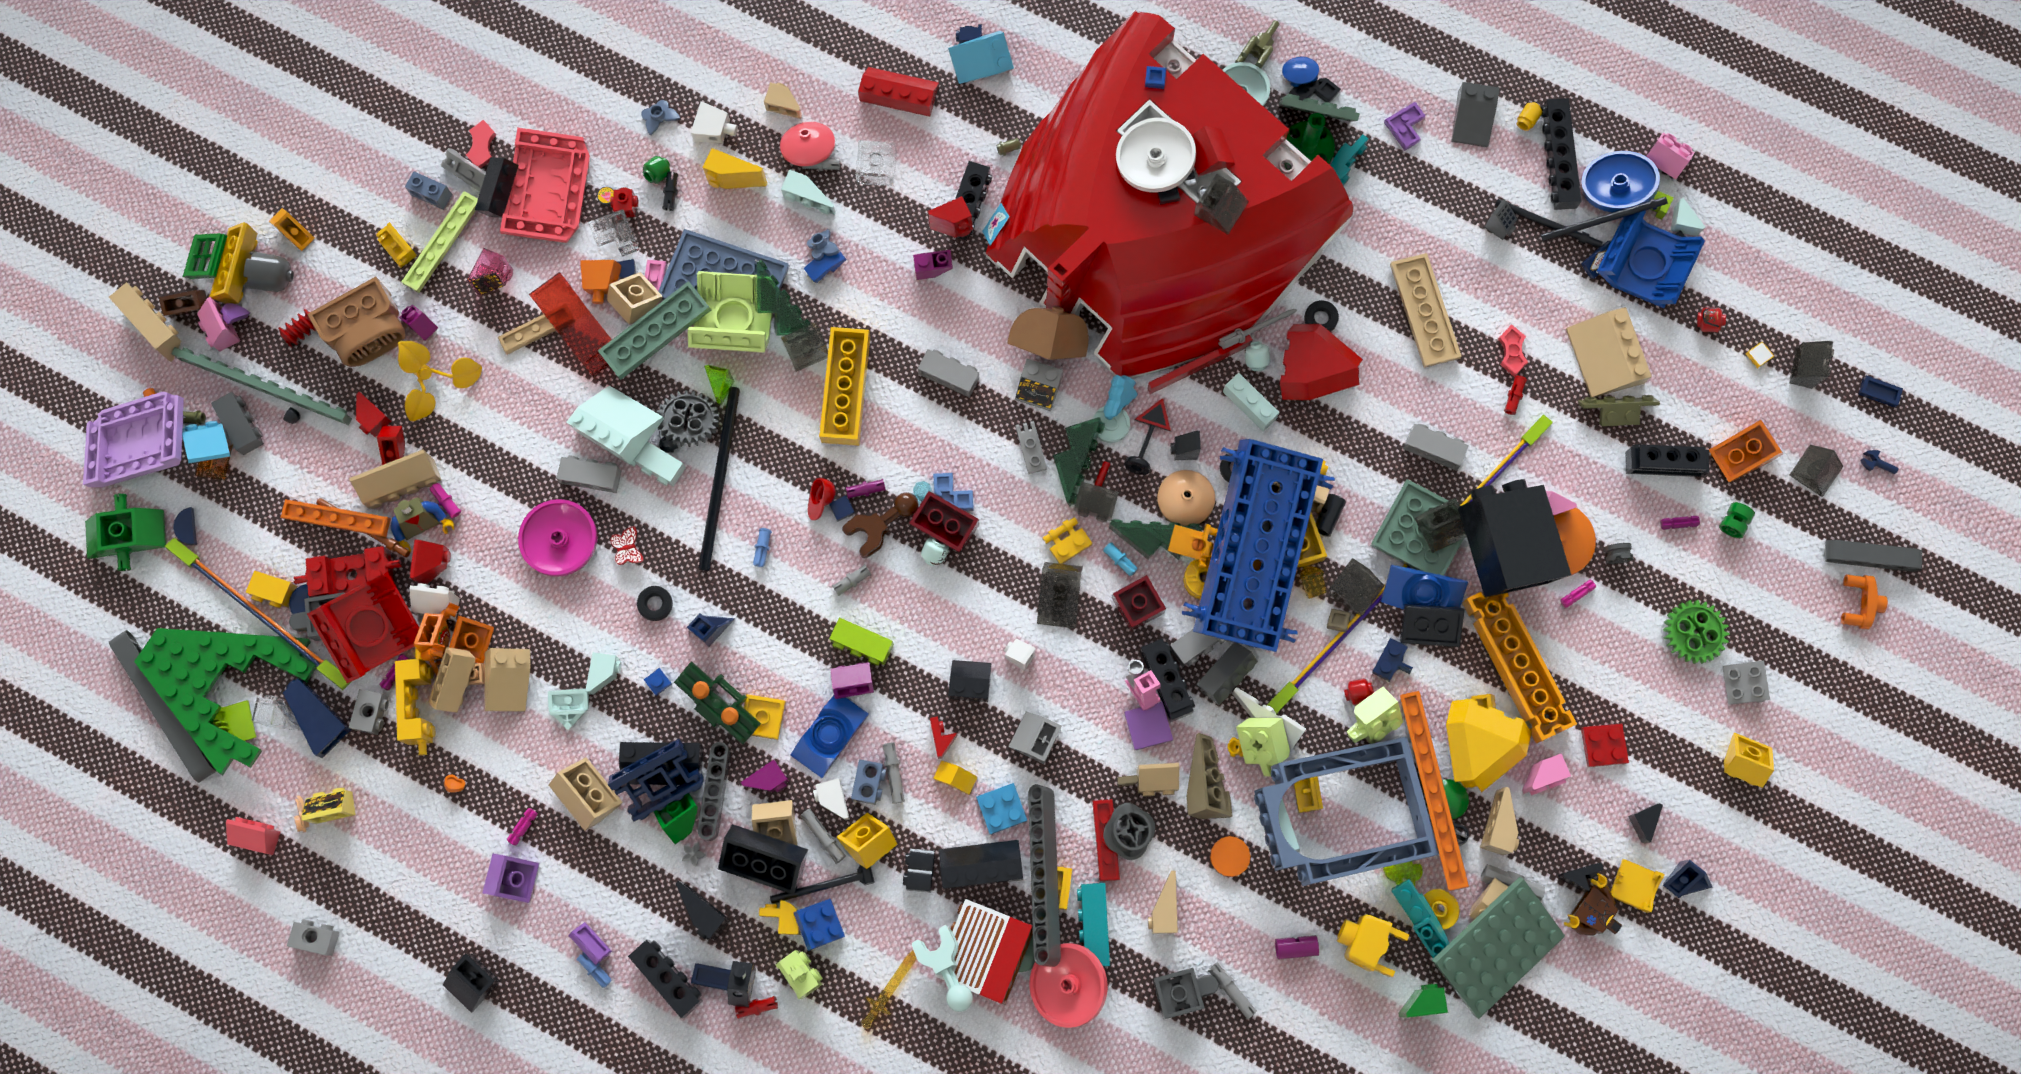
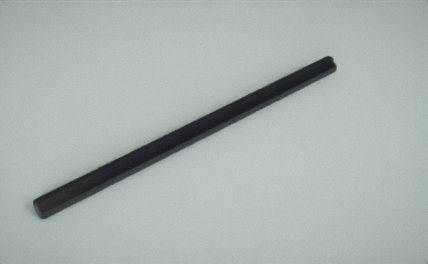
M730 387L728 392L698 567L701 571H709L740 393L737 387Z

